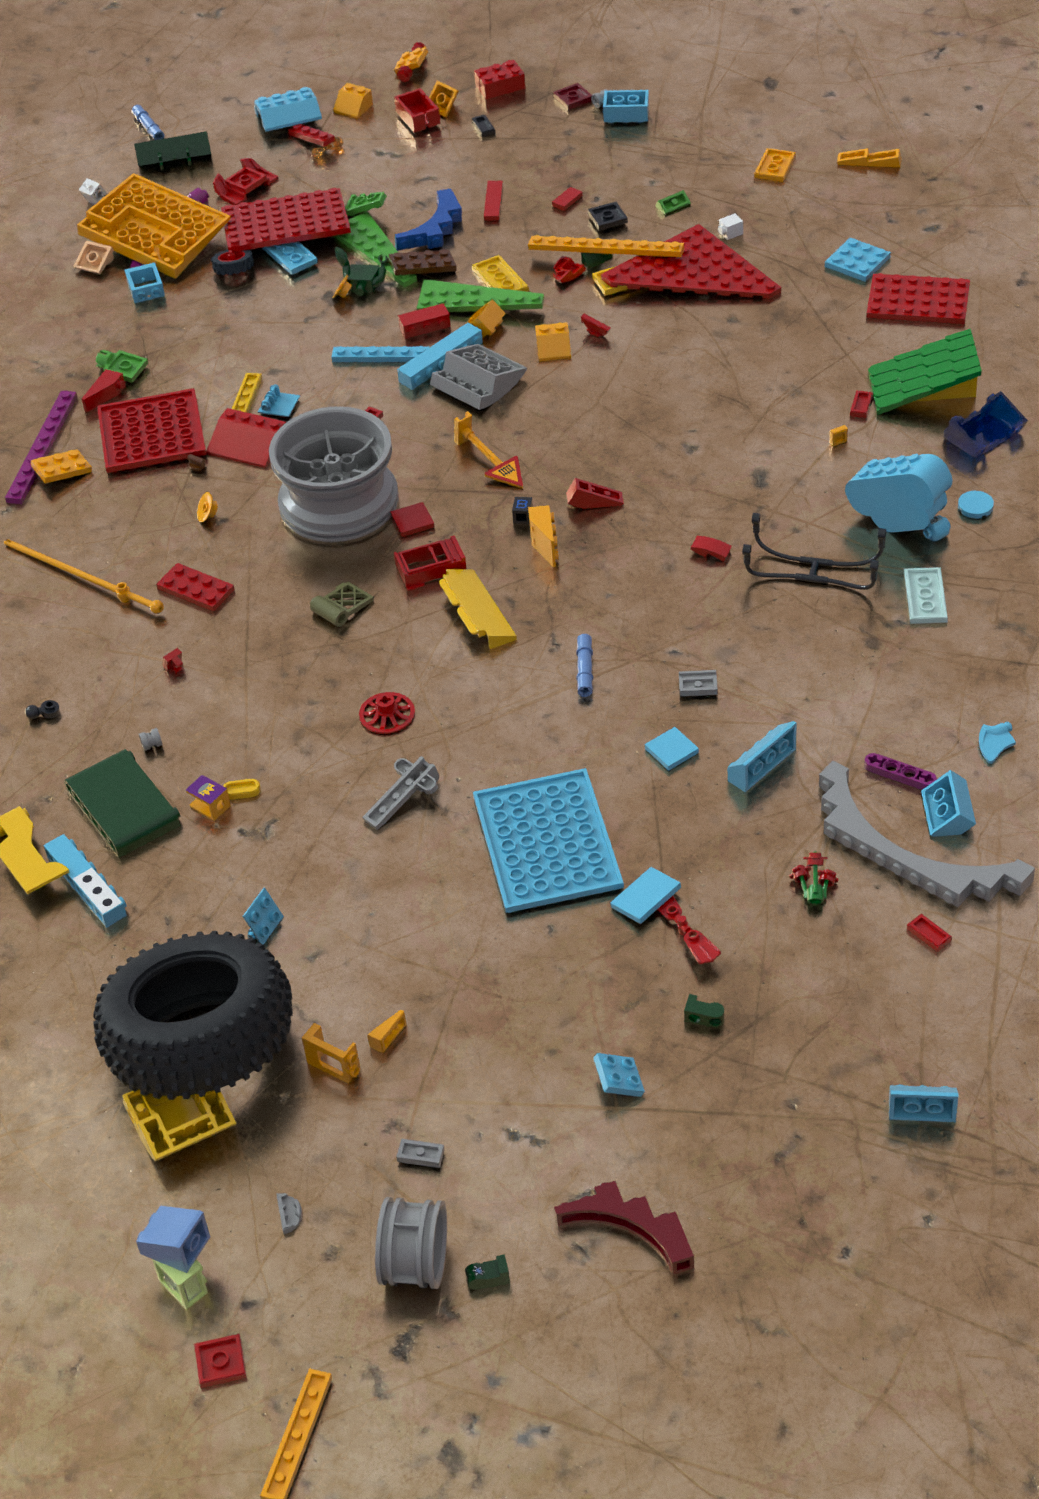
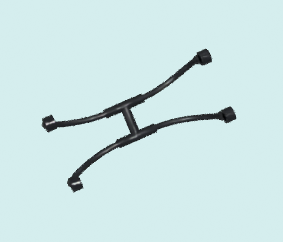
M752 514L754 537L762 549L780 558L812 565L809 574L756 572L750 568L752 545L744 544L742 550L743 563L750 574L767 578H794L799 581L832 583L859 590H868L875 585L879 566L877 559L882 555L885 548L887 529H878L879 550L874 557L858 562H836L822 558L796 557L770 549L759 538L761 514ZM870 564L871 583L869 585H857L816 574L819 565L853 567Z

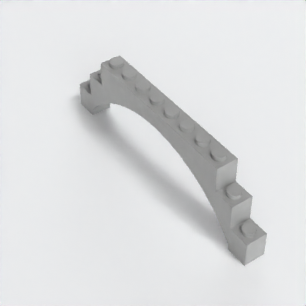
M833 760L819 774V788L826 792L821 798V810L829 815L824 820V834L842 843L845 847L855 850L860 855L873 860L878 865L893 871L896 875H900L911 883L922 887L929 893L942 898L949 904L959 907L971 893L989 902L1002 887L1021 896L1034 881L1035 868L1019 859L1015 862L1000 865L964 866L931 860L909 852L882 836L862 816L851 797L847 784L849 782V768Z

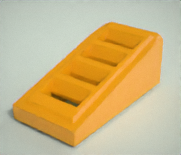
M399 1010L367 1035L371 1048L381 1053L385 1052L407 1025L403 1010Z

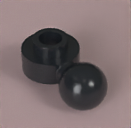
M53 700L43 702L40 707L29 705L25 709L26 717L32 720L38 718L39 715L51 719L57 717L60 713L59 704Z

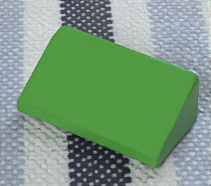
M683 190L658 200L656 207L663 214H667L687 206L691 202Z

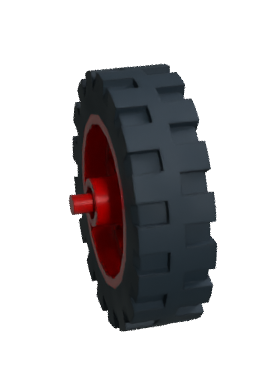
M225 250L211 258L214 273L221 275L239 274L254 266L252 252L249 250L228 252V250Z

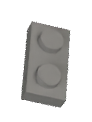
M401 1139L396 1158L397 1162L440 1168L445 1148L443 1144Z

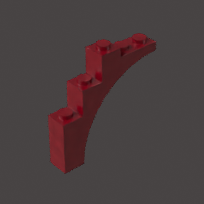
M616 1181L604 1182L594 1187L595 1195L584 1196L579 1200L569 1203L564 1202L554 1207L555 1220L558 1227L573 1223L594 1222L626 1229L653 1246L666 1261L673 1275L694 1269V1255L676 1211L663 1213L654 1218L646 1196L632 1198L624 1202Z

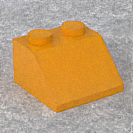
M346 83L338 92L333 113L358 119L373 105L371 89Z
M492 299L474 312L466 323L479 328L482 331L483 338L486 335L491 336L496 331L495 326L497 327L503 322L502 317L506 313Z
M567 322L535 326L539 361L571 358Z

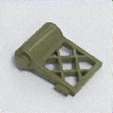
M350 582L341 583L326 596L318 595L314 597L310 602V609L337 627H341L350 615L373 602L374 596ZM347 589L353 591V592H345V593H343V592L346 591ZM333 598H341V600H332V599H333ZM343 598H354V600H343ZM356 598H365L364 600H356ZM343 606H353V607H351L350 609H347V608H345V607H343Z

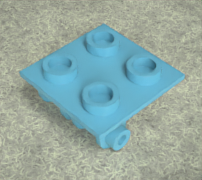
M274 384L265 395V400L261 402L258 413L289 417L300 395L280 393L279 386Z
M265 888L261 890L242 916L250 927L247 935L248 938L258 939L261 944H264L284 917Z

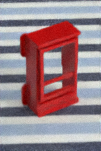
M455 535L443 541H436L399 553L394 552L395 565L408 591L424 587L425 582L442 578L443 575H447L446 569H467L465 555ZM445 554L447 560L438 562L436 556ZM430 559L435 561V563L411 570L408 567V564L423 562Z

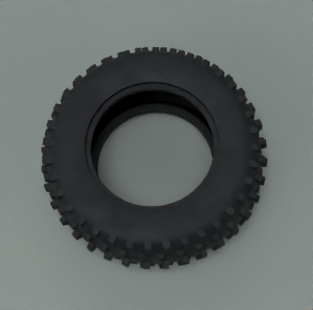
M201 931L197 932L196 936L188 937V934H183L180 939L173 940L172 937L168 938L166 943L161 945L155 943L152 949L148 951L142 949L137 957L126 959L127 964L124 966L119 965L116 968V974H110L107 977L108 984H102L100 988L102 993L97 994V1002L93 1013L95 1019L93 1021L94 1040L100 1056H104L107 1067H111L110 1071L119 1078L121 1083L125 1086L129 1085V1088L134 1092L140 1090V1094L143 1096L151 1093L155 1099L167 1096L168 1100H174L176 1096H183L185 1100L190 1099V1096L199 1094V1097H204L206 1092L209 1091L221 1092L220 1088L227 1085L232 1088L236 1086V1081L240 1079L248 1080L250 1073L253 1071L260 1072L263 1069L262 1065L264 1063H270L273 1060V1053L281 1051L280 1044L286 1042V1035L290 1031L291 1016H293V1009L291 1007L292 992L289 979H287L285 972L280 969V963L278 960L275 961V957L268 949L265 950L263 944H256V941L251 937L245 939L243 934L232 936L231 932L226 931L221 935L217 931H212L210 934L204 935ZM220 1005L202 1016L185 1021L166 1023L168 1020L186 1011L204 1006Z

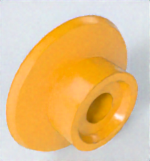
M348 274L342 280L332 298H335L337 295L342 298L346 296L352 286L347 282Z
M209 492L204 493L199 501L197 509L199 522H204L208 517L213 518L216 515L218 504L216 501H213L212 495Z

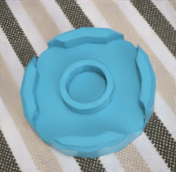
M968 491L959 497L958 509L966 517L979 519L984 515H990L993 511L994 501L985 492Z

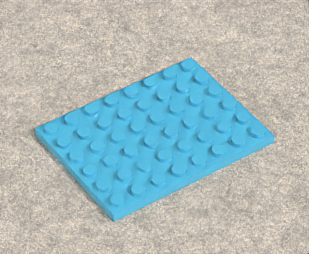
M586 768L473 792V798L506 913L624 888V882Z

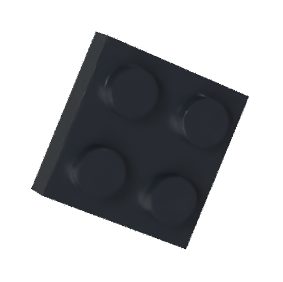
M617 202L588 209V215L599 231L628 223L627 216Z

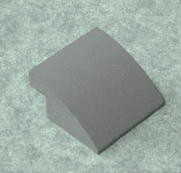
M474 344L446 351L443 370L432 373L430 385L480 410L495 403L508 393L525 374L527 367L480 344Z

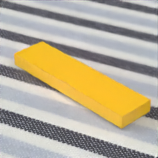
M245 374L232 409L249 413L262 381V374Z

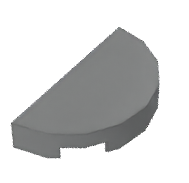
M279 1193L276 1195L282 1229L285 1235L299 1226L302 1220V1208L297 1199L288 1196L286 1193Z

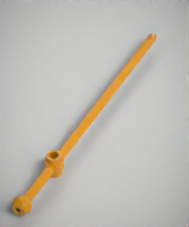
M6 539L4 541V544L8 547L115 592L117 598L123 603L131 599L149 607L154 614H159L164 609V605L160 600L151 601L132 593L124 582L117 585L111 584L12 540Z

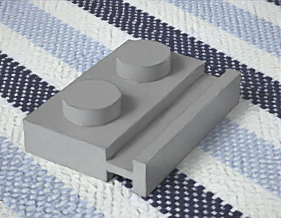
M716 670L679 672L680 696L718 695Z

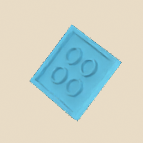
M849 238L825 261V267L866 282L891 257V252Z

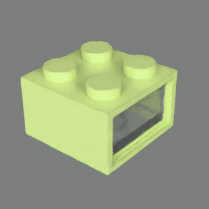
M152 1259L159 1282L186 1310L208 1293L205 1284L207 1280L202 1274L204 1269L198 1260H195L189 1271L185 1273Z

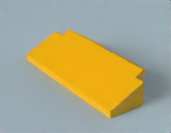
M446 569L447 575H443V579L439 581V584L453 606L459 605L457 613L472 635L477 634L478 637L487 635L490 649L517 640L516 634L473 569Z

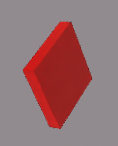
M423 502L390 511L401 537L435 527Z
M240 1334L194 1344L201 1388L247 1378Z

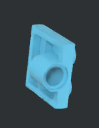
M597 1053L593 1059L604 1092L637 1097L643 1095L645 1090L634 1058Z

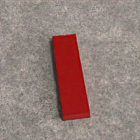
M503 180L487 182L484 221H499Z

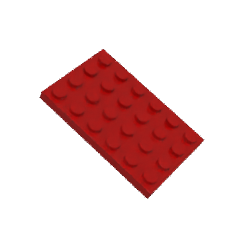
M873 274L866 318L965 324L970 279Z

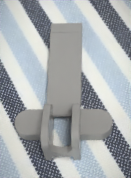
M422 756L414 764L405 758L398 759L394 763V768L401 777L362 817L363 820L378 830L416 790L426 794L436 792L438 789L439 773L434 764H429Z

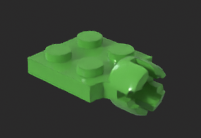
M100 350V353L96 356V366L103 369V371L107 369L123 373L124 381L133 383L148 365L147 358L121 350L117 353Z

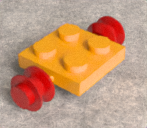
M416 42L411 52L407 51L401 55L394 68L400 81H409L413 74L412 69L418 68L429 52L423 43Z

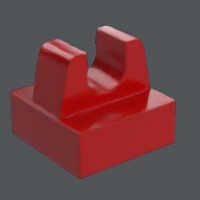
M178 648L163 656V667L166 671L171 668L176 673L183 670L181 667L183 665L182 652Z

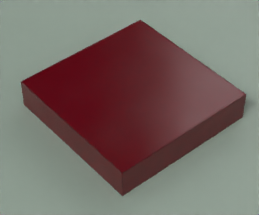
M579 83L553 92V97L567 110L592 101V95Z

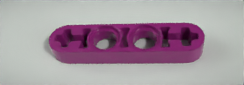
M870 753L865 757L864 766L867 771L921 790L937 780L936 775L932 772L880 754ZM894 767L896 770L888 771L886 768ZM912 773L915 776L909 778L906 777L905 774Z

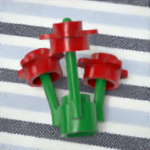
M816 851L809 853V857H803V860H807L806 867L798 865L792 869V874L789 875L790 879L801 883L804 899H807V902L810 904L823 903L824 899H827V887H832L834 883L839 881L834 871L829 869L818 870V866H824V860H827L828 857H821V853ZM810 866H813V884L809 885L807 889L805 881L810 878L809 871L812 870Z

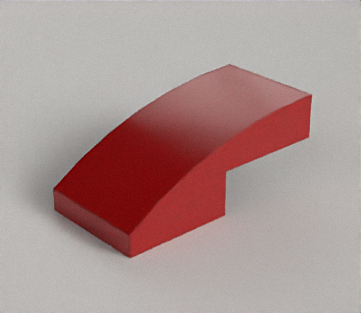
M697 536L690 550L705 558L707 554H710L724 562L732 546L714 538Z

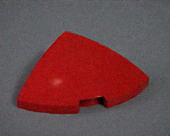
M561 256L554 265L553 269L556 271V275L553 273V276L558 282L564 283L580 276L586 271V268L582 264L574 263L570 257Z

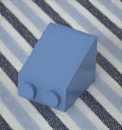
M160 1206L156 1213L151 1215L144 1231L139 1233L136 1243L141 1255L187 1273L210 1239V1233L202 1211Z

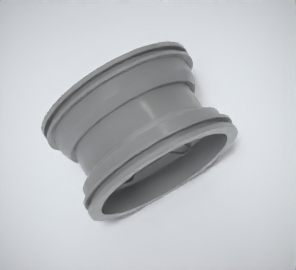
M325 407L294 417L275 433L269 446L270 463L274 474L283 482L278 493L280 515L283 522L293 532L316 541H348L370 534L391 518L390 511L396 510L399 493L396 478L387 468L392 455L391 435L387 426L378 417L367 411L351 407Z

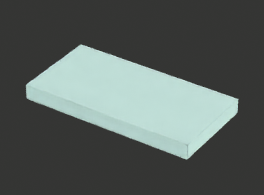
M941 567L904 569L910 624L947 623L948 616Z

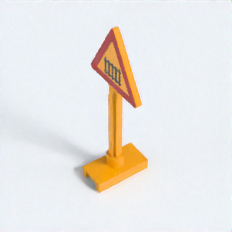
M468 411L465 412V418L461 420L458 417L454 418V442L459 446L470 440L496 466L485 472V477L523 488L518 456L502 462L474 435L472 431V415Z

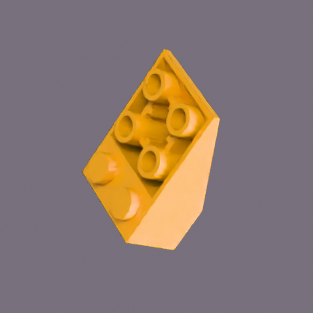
M549 505L528 507L532 546L552 567H556L555 560H559L558 549H554L558 546L555 524H552L555 523L554 512H550Z

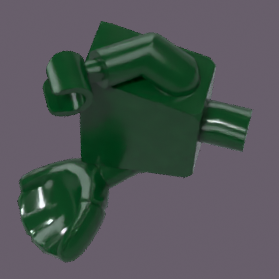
M340 247L335 248L336 259L343 269V279L348 274L347 282L352 285L351 291L355 292L356 295L362 296L364 293H373L376 287L384 282L385 266L389 264L387 256L382 261L383 257L379 255L378 261L381 266L350 265L347 253Z

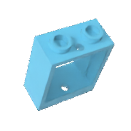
M155 263L125 270L134 303L165 296L163 284ZM156 279V283L134 287V284Z

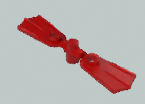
M673 895L657 909L666 919L676 922L679 934L684 936L686 945L699 965L713 962L721 954V951L700 931L693 930L689 926L686 917L682 915V909Z

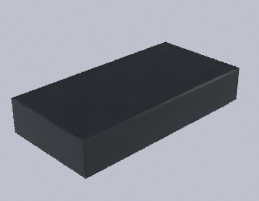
M485 114L471 118L472 124L481 137L496 134L495 128Z

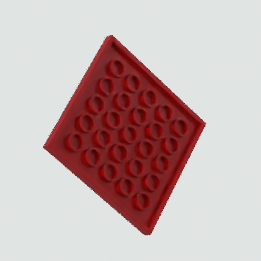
M195 388L97 406L107 473L188 458L189 454L197 457L207 455Z

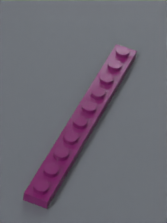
M60 391L5 496L6 503L23 504L38 475L31 467V460L47 457L77 399L76 392Z

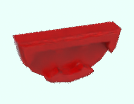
M585 313L581 316V322H584V325L587 327L586 331L593 336H604L611 329V327Z

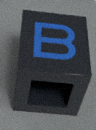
M515 497L512 508L513 524H530L528 507H533L532 497Z

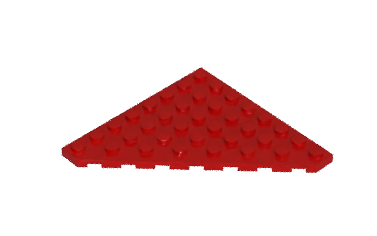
M700 224L664 241L684 243L685 249L681 257L637 255L601 274V280L614 288L621 285L627 286L628 289L648 287L650 290L655 291L672 289V292L685 293V290L695 291L696 294L717 292V295L723 296L740 294V297L753 298V295L763 296L764 299L772 298L781 293L782 289L781 286Z

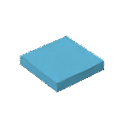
M676 727L645 744V750L668 771L699 753V748Z

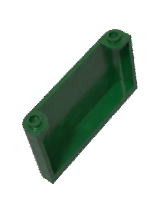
M126 749L64 780L67 791L119 858L180 826L179 818L181 816L178 809L170 805L135 761L133 753Z

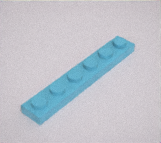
M339 346L333 347L331 358L332 362H409L430 347Z

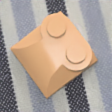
M86 241L73 267L101 274L105 266L113 261L114 249L111 246Z

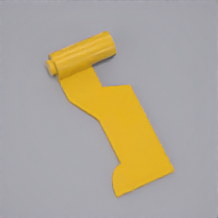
M18 806L0 816V838L6 834L8 836L0 843V859L26 894H29L69 873V869L58 862H45L32 845L34 826L29 819V813L25 808L22 809Z

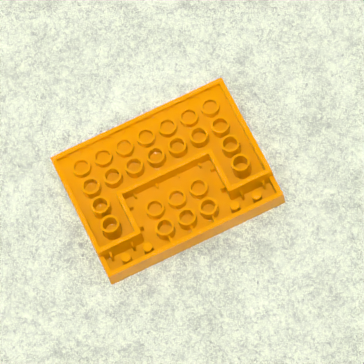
M133 173L86 211V217L77 224L78 235L96 243L111 246L115 252L144 265L155 263L159 272L176 279L227 224L231 216Z

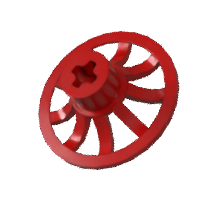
M395 692L376 694L368 698L359 710L361 724L367 730L377 734H391L403 730L412 722L415 715L413 702L405 695ZM402 699L408 703L406 706H399L398 704ZM367 705L374 708L369 712L364 711ZM409 709H410V715H409V716L404 715V714H402V713L400 712V711H406V710H409ZM394 714L400 719L406 721L403 724L398 725L394 717ZM375 715L369 722H366L364 717ZM381 716L380 728L372 727ZM387 717H389L394 728L385 729Z

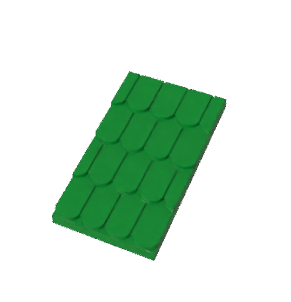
M971 328L945 336V339L923 345L919 349L894 356L893 359L874 364L868 368V376L877 415L916 401L976 397L977 379L982 374Z

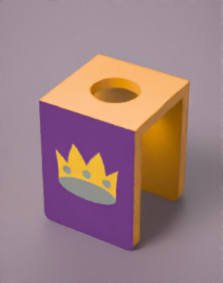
M201 775L186 789L188 794L196 798L190 804V808L213 821L231 806L227 788L204 775Z

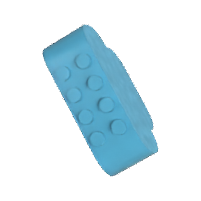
M902 455L897 458L887 457L882 460L873 459L867 462L846 484L845 493L850 504L857 512L865 516H871L879 528L887 529L886 532L922 530L946 506L947 496L945 491L951 487L953 479L945 462L936 455Z

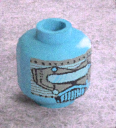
M934 516L929 525L923 529V534L931 541H939L948 536L951 528L950 522L946 517Z

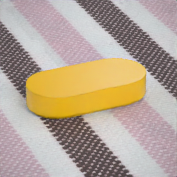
M256 779L229 781L223 785V787L227 788L230 800L255 797L261 791L260 783Z

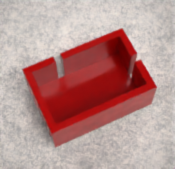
M507 60L502 65L493 64L489 67L474 70L475 86L485 100L526 89L525 73L515 60Z
M421 88L394 97L397 114L414 133L426 129V127H434L441 124L439 108L426 96Z

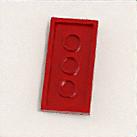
M176 563L156 584L158 590L213 612L235 590L233 584L180 563Z

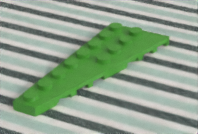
M363 212L348 220L351 233L334 236L372 265L381 266L378 261L379 255H382V261H384L389 254L398 252L368 212ZM390 262L385 266L386 275L404 288L417 281L415 274L395 275Z
M424 280L417 310L444 303L448 312L477 311L492 299L502 310L543 309L545 298L542 293Z

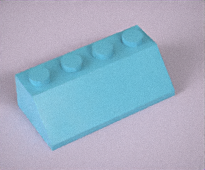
M791 721L778 725L773 730H770L763 739L757 741L751 749L744 752L738 760L732 762L727 768L728 782L746 792L796 750L797 723Z

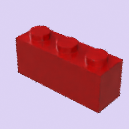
M444 303L398 315L399 328L405 339L451 327L450 315Z

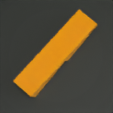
M867 148L838 153L837 164L901 168L902 158L900 149L869 153Z

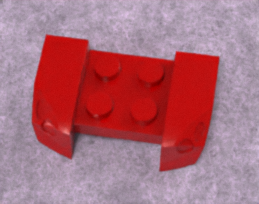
M242 158L240 159L242 169L226 180L218 173L213 181V187L222 200L232 205H239L247 200V193H250L262 183L270 185L279 179L278 176L262 168L254 159Z

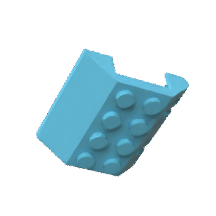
M303 87L298 91L290 90L285 94H273L272 97H260L258 100H254L255 113L257 117H259L260 113L263 128L266 132L322 119L316 96L311 88Z

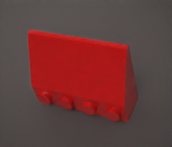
M227 408L217 422L206 453L266 468L270 463L269 446L271 440L286 422Z

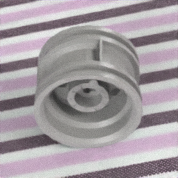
M392 1197L384 1199L378 1219L375 1245V1270L379 1285H386L388 1282L390 1286L406 1283L418 1284L420 1288H427L428 1284H430L431 1289L439 1288L444 1271L447 1246V1210L444 1201L438 1200L435 1205L433 1200H426L425 1203L405 1202L404 1198H397L395 1202Z

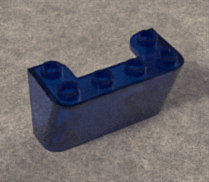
M1002 391L988 396L987 402L981 410L973 411L968 418L964 419L962 416H954L949 421V426L944 430L943 438L977 459L1019 433L1028 420Z

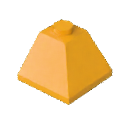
M436 81L429 98L439 108L440 115L447 118L459 91L440 81Z

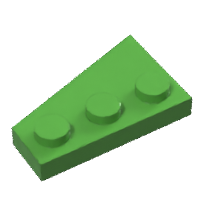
M375 192L366 196L363 193L358 197L356 194H352L345 206L347 216H355L360 212H367L370 209L382 207L387 197L384 192Z

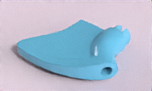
M1010 722L994 726L983 724L981 727L979 748L989 764H992L1005 749L1016 745L1014 738L1009 733L1012 731Z

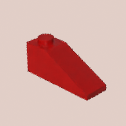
M105 369L82 397L84 411L89 412L98 405L118 396L125 388L123 373Z
M578 478L574 479L566 492L568 504L582 509L622 506L624 504L621 491Z

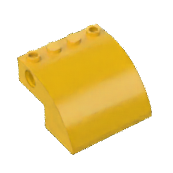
M140 1090L136 1092L130 1091L122 1095L123 1104L154 1161L236 1125V1121L222 1093H215L214 1090L206 1092L204 1097H199V1094L191 1095L190 1099L185 1100L183 1096H176L174 1100H168L167 1096L155 1099L151 1093L147 1096L141 1095Z

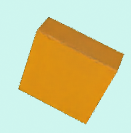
M843 425L831 429L829 444L833 447L847 442L848 428Z

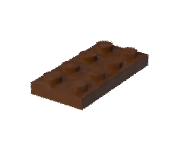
M445 249L439 251L426 250L424 252L411 251L409 253L396 252L388 256L395 275L456 271L457 267L450 250Z

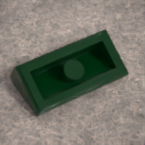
M581 252L582 265L587 269H591L613 258V254Z

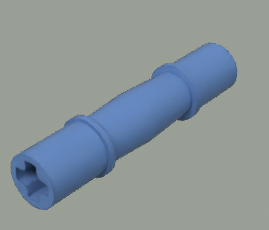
M141 105L133 106V115L147 130L148 134L154 140L164 139L165 134L149 116L148 112Z
M581 634L577 637L576 651L578 656L577 692L582 697H588L593 692L592 637L588 634Z

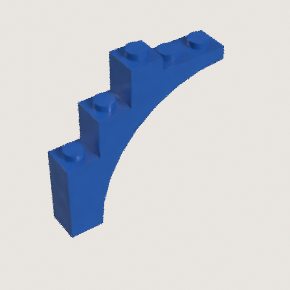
M452 189L437 191L438 208L427 222L407 232L395 234V248L397 251L427 246L428 249L443 247V235L453 234V223L462 221V207Z

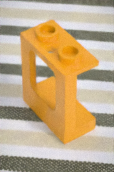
M313 1023L302 1036L307 1063L349 1083L353 1077L359 1074L361 1069L356 1043L353 1042L344 1052L324 1042L321 1026ZM326 1054L341 1063L343 1072L322 1062L321 1057Z

